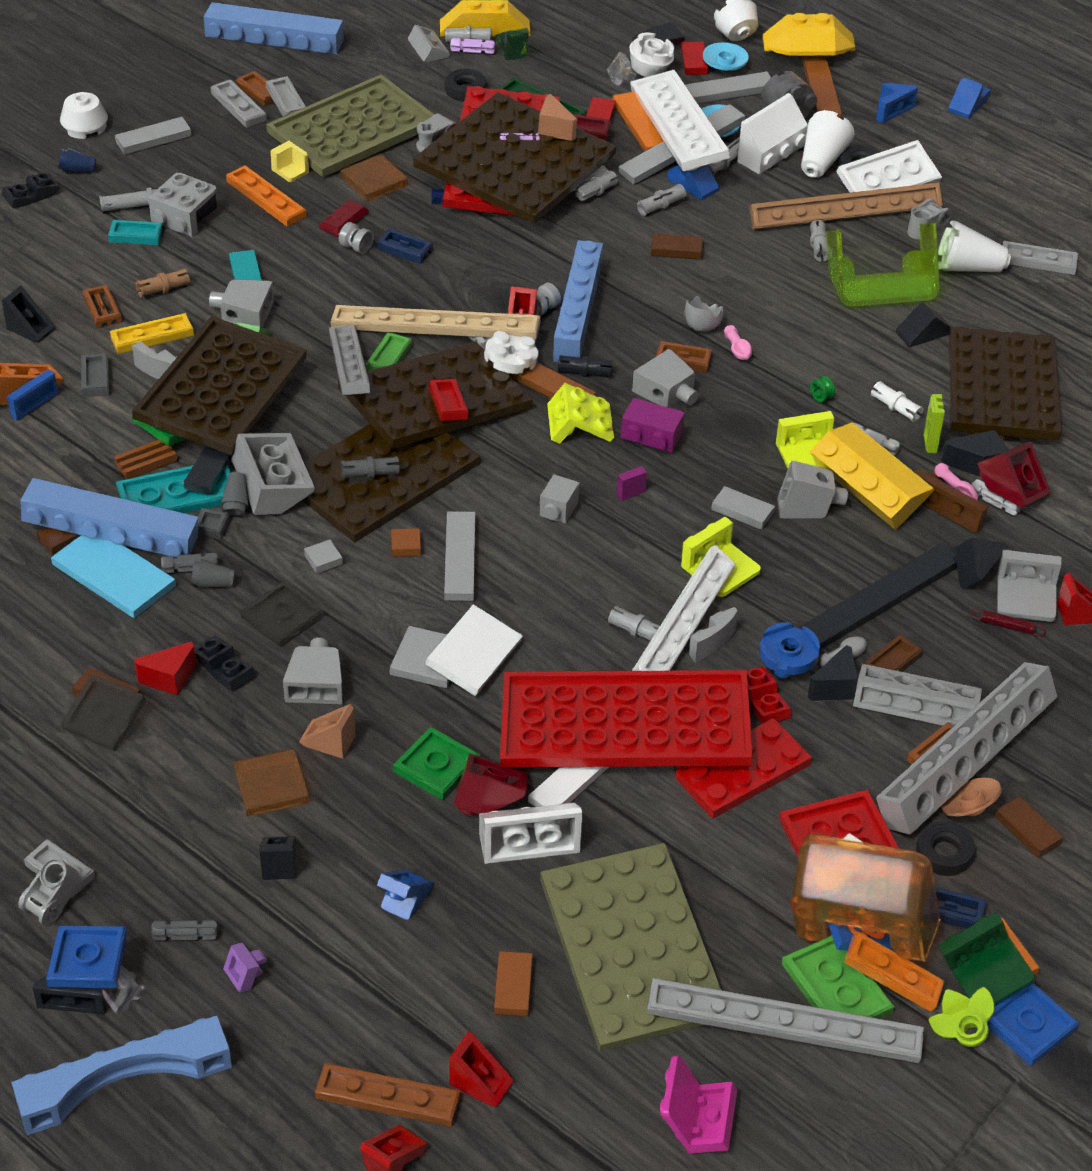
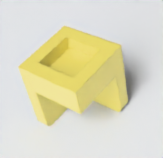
M287 141L270 150L272 171L288 182H294L309 173L307 152L292 142Z

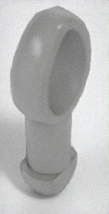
M858 636L845 639L839 648L820 657L819 663L821 667L846 645L852 647L854 658L861 656L867 647L866 639Z

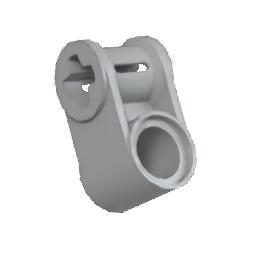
M439 113L417 125V132L419 133V141L416 143L417 150L422 152L457 123Z
M931 198L927 199L924 203L911 210L907 230L908 235L918 240L926 239L948 224L952 216V210L947 207L942 208L935 204V200Z
M57 858L46 861L29 887L22 893L18 902L19 908L24 912L30 911L39 918V922L44 926L53 924L61 915L63 908L73 893L78 889L81 883L80 872L75 867ZM63 872L61 880L57 882L58 876Z

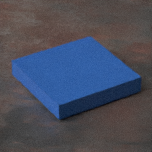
M59 926L46 978L48 987L116 988L128 936L126 926Z
M1033 983L994 1007V1014L987 1022V1025L994 1034L1032 1067L1077 1031L1079 1022Z

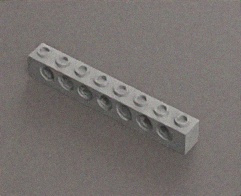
M1024 662L876 797L881 815L890 830L911 834L917 830L927 818L935 813L942 804L953 796L957 790L1057 698L1049 666Z

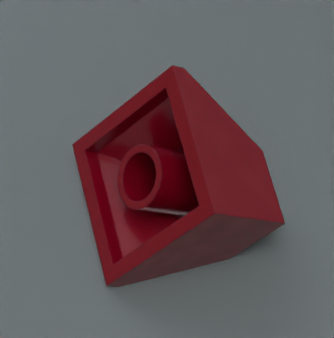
M1031 441L977 463L980 469V477L985 482L987 489L1020 507L1026 506L1051 493Z
M469 753L453 806L458 807L460 812L470 816H475L476 813L495 811L525 796L528 773L512 767H500V763Z

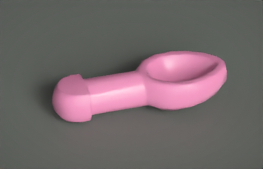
M727 326L724 329V334L732 343L731 350L733 355L737 359L748 360L752 355L750 343L739 337L738 330L734 326Z
M939 463L936 465L935 474L938 477L944 479L951 487L978 500L977 492L969 482L960 480L948 469L949 466Z

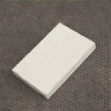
M473 604L429 655L425 664L476 696L517 647L523 635Z

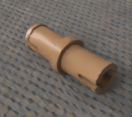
M185 268L167 274L163 272L157 273L156 277L136 281V290H141V292H138L140 297L160 291L161 293H167L169 289L189 285V274L185 275L187 273Z

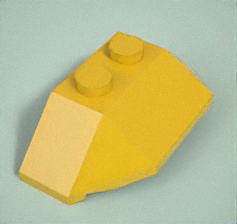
M461 0L440 19V36H445L446 28H466V26H471V28H491L492 36H530V20L508 0Z
M796 13L794 15H786L763 34L764 51H774L775 53L789 56L839 55L847 51H855L853 34L833 14Z

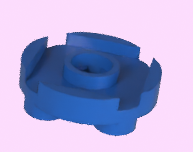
M778 623L772 625L764 632L760 642L759 655L763 663L774 670L776 676L787 678L790 675L802 674L816 667L820 642L815 633L809 628L802 626L801 630L794 628L793 623ZM784 646H788L790 649L794 648L795 651H787L784 649Z

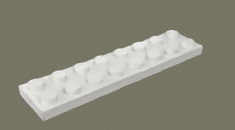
M675 70L630 82L632 92H635L642 108L682 171H693L700 166L718 164L722 160L730 158L728 148Z

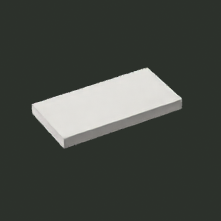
M918 140L839 166L836 171L850 193L937 183L942 178Z

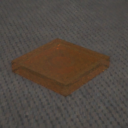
M382 154L340 170L341 178L366 201L408 185V177Z
M294 749L233 762L235 776L247 816L309 803L308 792Z

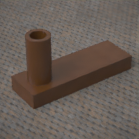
M918 468L913 471L934 488V491L922 503L923 505L974 533L982 529L989 506L944 483L945 480L935 474V469L928 474Z

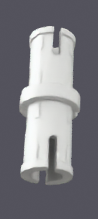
M881 381L874 385V388L878 391L872 390L871 396L887 404L891 411H898L912 422L920 419L921 416L917 412L923 414V407L907 399L906 394L901 391H894Z

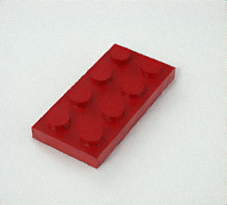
M774 718L751 730L752 766H683L675 771V779L712 819L811 765L812 756Z

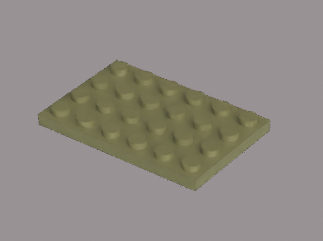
M378 75L266 124L267 133L281 144L290 141L307 152L309 167L320 176L325 177L419 134L417 132V125L431 118L434 114L383 75Z
M665 843L540 872V881L599 1051L705 1025L647 1014L652 978L721 990Z

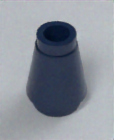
M70 148L68 150H61L59 169H63L65 172L95 171L96 158Z

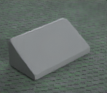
M414 25L408 40L424 62L449 57V51L433 30Z

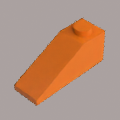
M0 363V405H9L7 398L9 394L48 369L55 373L57 385L62 383L63 377L50 364Z

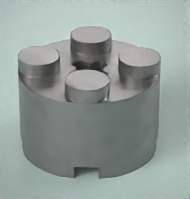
M783 71L785 74L780 76L776 74L771 77L762 89L761 97L763 98V104L761 103V107L765 108L789 93L793 96L805 119L817 104L818 99L815 96L814 90L792 71Z

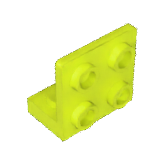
M564 383L547 403L552 441L561 444L567 436L573 433L575 427L609 442L614 439L610 404L605 399L589 394L579 387Z

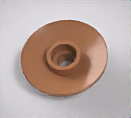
M993 778L968 780L940 807L945 814L950 816H977L999 798L1002 788L1000 783Z

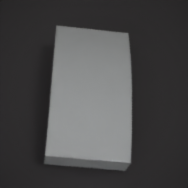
M141 341L132 345L135 366L157 379L162 376L177 358V356H173L166 349L157 354L153 348H149Z
M735 607L720 611L711 616L709 628L699 630L691 635L689 656L695 663L716 652L732 637L736 631L738 610Z

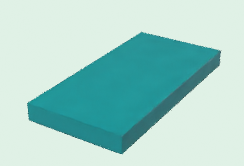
M193 465L117 481L116 487L121 499L187 514L200 511L202 508L210 509L221 506L220 503L228 481V475L231 472L229 467L226 466L222 477L211 495L184 489V480Z

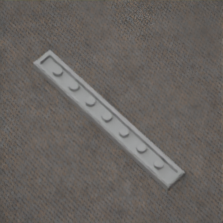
M652 978L647 1014L915 1063H919L921 1060L924 1030L922 1026Z

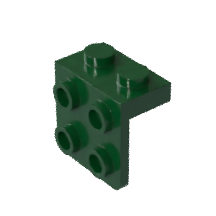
M997 912L978 919L973 926L960 933L950 935L943 943L938 945L946 965L969 999L977 990L985 987L990 992L994 1006L1029 987L1036 980L1034 973L1009 938L1005 925Z

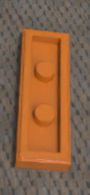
M859 931L853 935L844 963L930 1012L937 1007L944 980Z

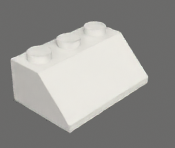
M791 94L784 95L741 122L738 163L761 174L805 145L808 124Z
M557 803L549 806L479 813V835L484 863L580 853L581 807L576 803Z

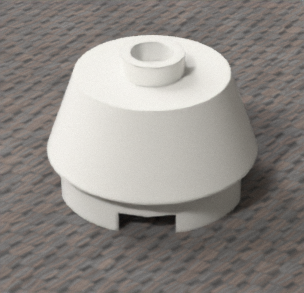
M726 0L727 5L721 11L716 10L714 13L716 28L731 41H741L748 38L758 28L756 4L751 2V0Z
M640 33L638 38L634 39L630 44L631 66L635 72L646 77L663 73L674 60L673 44L668 39L663 42L655 38L656 34Z
M79 92L65 99L60 123L68 131L69 136L85 139L86 134L97 132L99 135L106 129L108 115L96 95Z

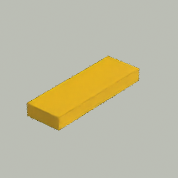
M186 313L110 331V337L117 354L133 351L132 345L140 341L149 347L194 336L193 327Z

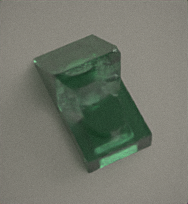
M528 28L505 31L495 35L497 44L503 45L505 60L527 57Z

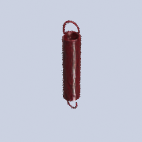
M983 610L981 619L973 617L979 619L980 622L1025 632L1026 634L1035 636L1045 634V627L1041 624L1038 625L1043 627L1044 632L1041 635L1033 634L1035 622Z

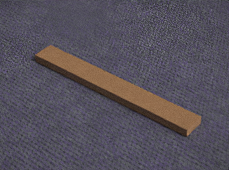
M937 182L751 204L749 208L753 230L810 224L815 220L818 223V220L827 222L911 212L914 207L919 206L929 198L935 200V204L943 207L940 184Z

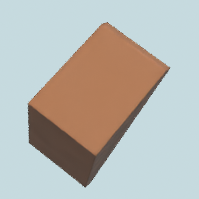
M551 94L547 95L539 114L538 135L553 136L554 138L570 141L575 140L577 118Z
M349 704L313 719L299 742L305 747L343 759L356 737L354 707Z

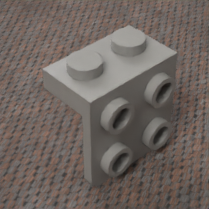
M175 173L148 197L151 222L162 223L164 227L193 237L198 232L196 211L217 193L216 186L183 173Z
M1003 550L997 573V613L1015 618L1054 621L1056 618V584L1061 569V557Z

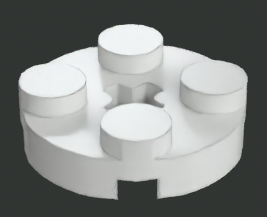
M497 331L493 334V338L489 339L486 343L484 358L487 362L488 359L494 362L493 367L499 371L519 374L523 373L524 368L530 367V370H532L536 366L538 350L534 346L535 340L531 337H519Z

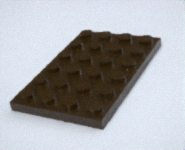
M211 316L132 410L133 419L232 455L237 435L248 434L305 361L307 350Z
M950 327V430L973 433L995 430L998 435L1060 441L1062 431L1055 337L1045 334L1032 335L1020 332H1001L992 329L980 330L968 327Z
M477 342L367 371L370 393L345 395L391 448L532 408L533 399L508 373L494 368V362L490 361V359H488V362L485 360V350ZM338 379V389L341 391L340 382ZM456 379L468 409V419L441 421L428 389L429 381Z
M369 424L304 463L315 489L313 493L302 499V501L356 543L480 465L481 456L449 432L391 448L372 425ZM367 456H372L373 459L397 456L399 460L397 463L399 465V474L375 475L371 479H368L367 476L343 479L341 461L365 460Z

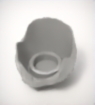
M696 296L690 303L689 300L686 301L684 317L689 327H692L695 331L707 332L721 324L724 316L723 306L718 307L717 304L709 307L706 303L701 302L699 296Z

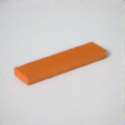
M634 91L613 95L612 100H616V109L644 152L663 142Z
M246 165L226 175V181L287 227L307 217L306 209Z

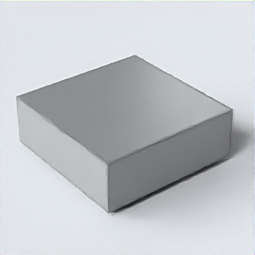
M330 539L304 548V556L316 574L343 565L342 556Z

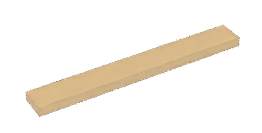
M336 305L331 319V327L354 325L356 330L474 337H493L495 332L502 331L508 335L528 336L534 340H537L541 323L540 316L346 305Z

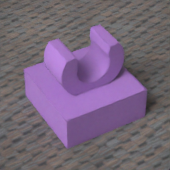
M243 943L231 945L223 970L238 992L241 993L251 990L255 978L263 973L259 964L266 963L267 959L261 950L249 952Z

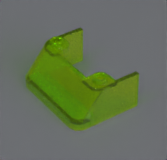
M936 222L919 224L921 250H913L906 253L902 260V272L855 275L852 260L843 256L841 229L826 231L828 271L839 301L845 306H863L934 299L940 289Z

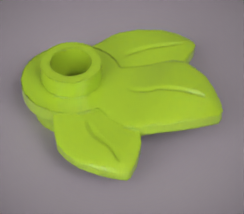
M985 987L977 990L970 999L956 991L947 989L942 1000L943 1013L930 1017L928 1019L930 1026L942 1038H955L960 1044L967 1047L978 1046L986 1040L989 1033L987 1022L994 1014L993 998ZM970 1028L977 1029V1032L974 1034H966V1031Z

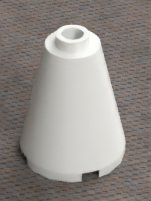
M825 110L816 112L808 122L801 168L809 177H821L853 141L855 135L853 126L846 118L844 120L838 118V113Z
M951 221L952 228L946 227L938 250V254L942 255V262L937 261L939 270L1001 272L1003 268L1006 269L1008 267L1011 255L1008 254L1006 247L959 222Z

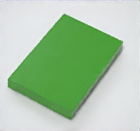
M832 935L782 957V966L812 1007L882 1019L893 1013V1004L876 981L844 963L847 951L837 950Z

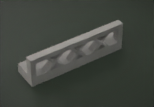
M862 664L853 707L938 725H945L949 722L955 726L980 703L982 689Z

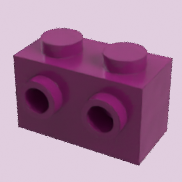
M633 398L622 417L621 438L672 453L683 433L685 412Z

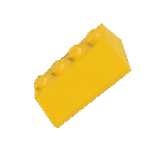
M853 422L829 431L810 450L816 465L832 471L834 480L846 488L894 530H897L934 491L932 486Z

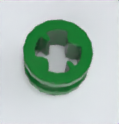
M822 376L811 381L810 391L817 402L821 403L835 396V387L829 377Z

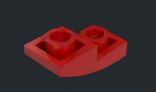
M763 666L747 671L749 706L761 724L772 718L777 722L791 718V708L778 694L777 682Z

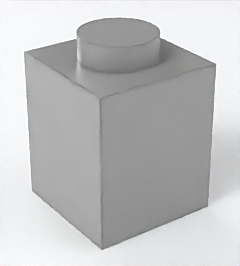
M553 474L540 495V516L566 524L579 503V482Z

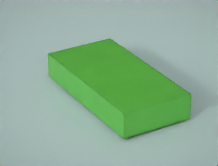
M388 332L366 363V371L401 362L412 347V339Z

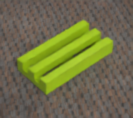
M932 394L930 396L923 434L927 453H937L945 414L943 402H941L942 394Z

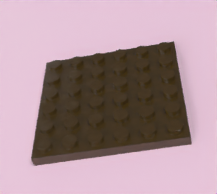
M497 92L413 158V166L534 224L616 154L617 146L576 128V138L572 141L542 134L536 135L538 133L539 114L541 111ZM513 133H523L524 135H517ZM500 136H506V139L501 140ZM520 136H533V140H520Z

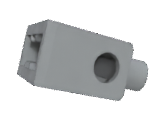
M231 280L225 293L215 291L210 293L209 306L221 308L222 320L234 324L237 322L263 327L274 302L272 281Z
M670 349L634 370L632 391L658 405L670 408L679 401H683L691 406L699 396V393L694 390V371Z
M791 460L777 498L780 518H824L830 504H846L848 491L846 488L835 487L832 471Z
M323 638L312 639L310 647H296L283 679L285 702L343 704L338 649L328 647L327 640Z

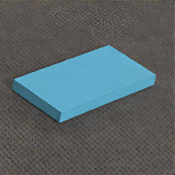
M81 535L51 557L52 565L134 619L176 587V581L173 577L122 544H116L108 540Z

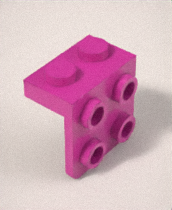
M672 1056L670 1068L666 1070L665 1096L660 1103V1112L663 1120L668 1123L676 1138L680 1140L689 1154L728 1151L738 1089L733 1082L700 1085L682 1057Z

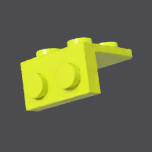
M831 411L779 419L776 445L787 468H789L791 460L819 467L815 464L810 450L829 431L833 430L834 416Z
M726 517L709 524L706 529L696 535L688 537L683 542L681 567L691 575L694 574L709 548L714 545L721 549L736 564L718 592L717 596L719 597L728 595L759 575L761 568L760 565L731 544L733 522Z

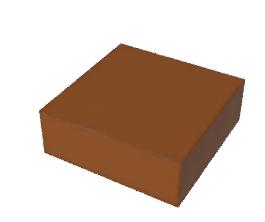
M419 528L391 529L392 557L421 556Z

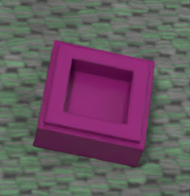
M642 466L618 475L617 496L621 501L646 491L647 471Z

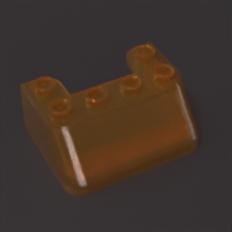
M811 834L804 838L799 850L791 898L797 937L809 941L825 939L829 931L828 922L835 925L862 928L871 932H883L889 934L891 947L899 957L925 962L940 923L931 861L925 855L915 851Z

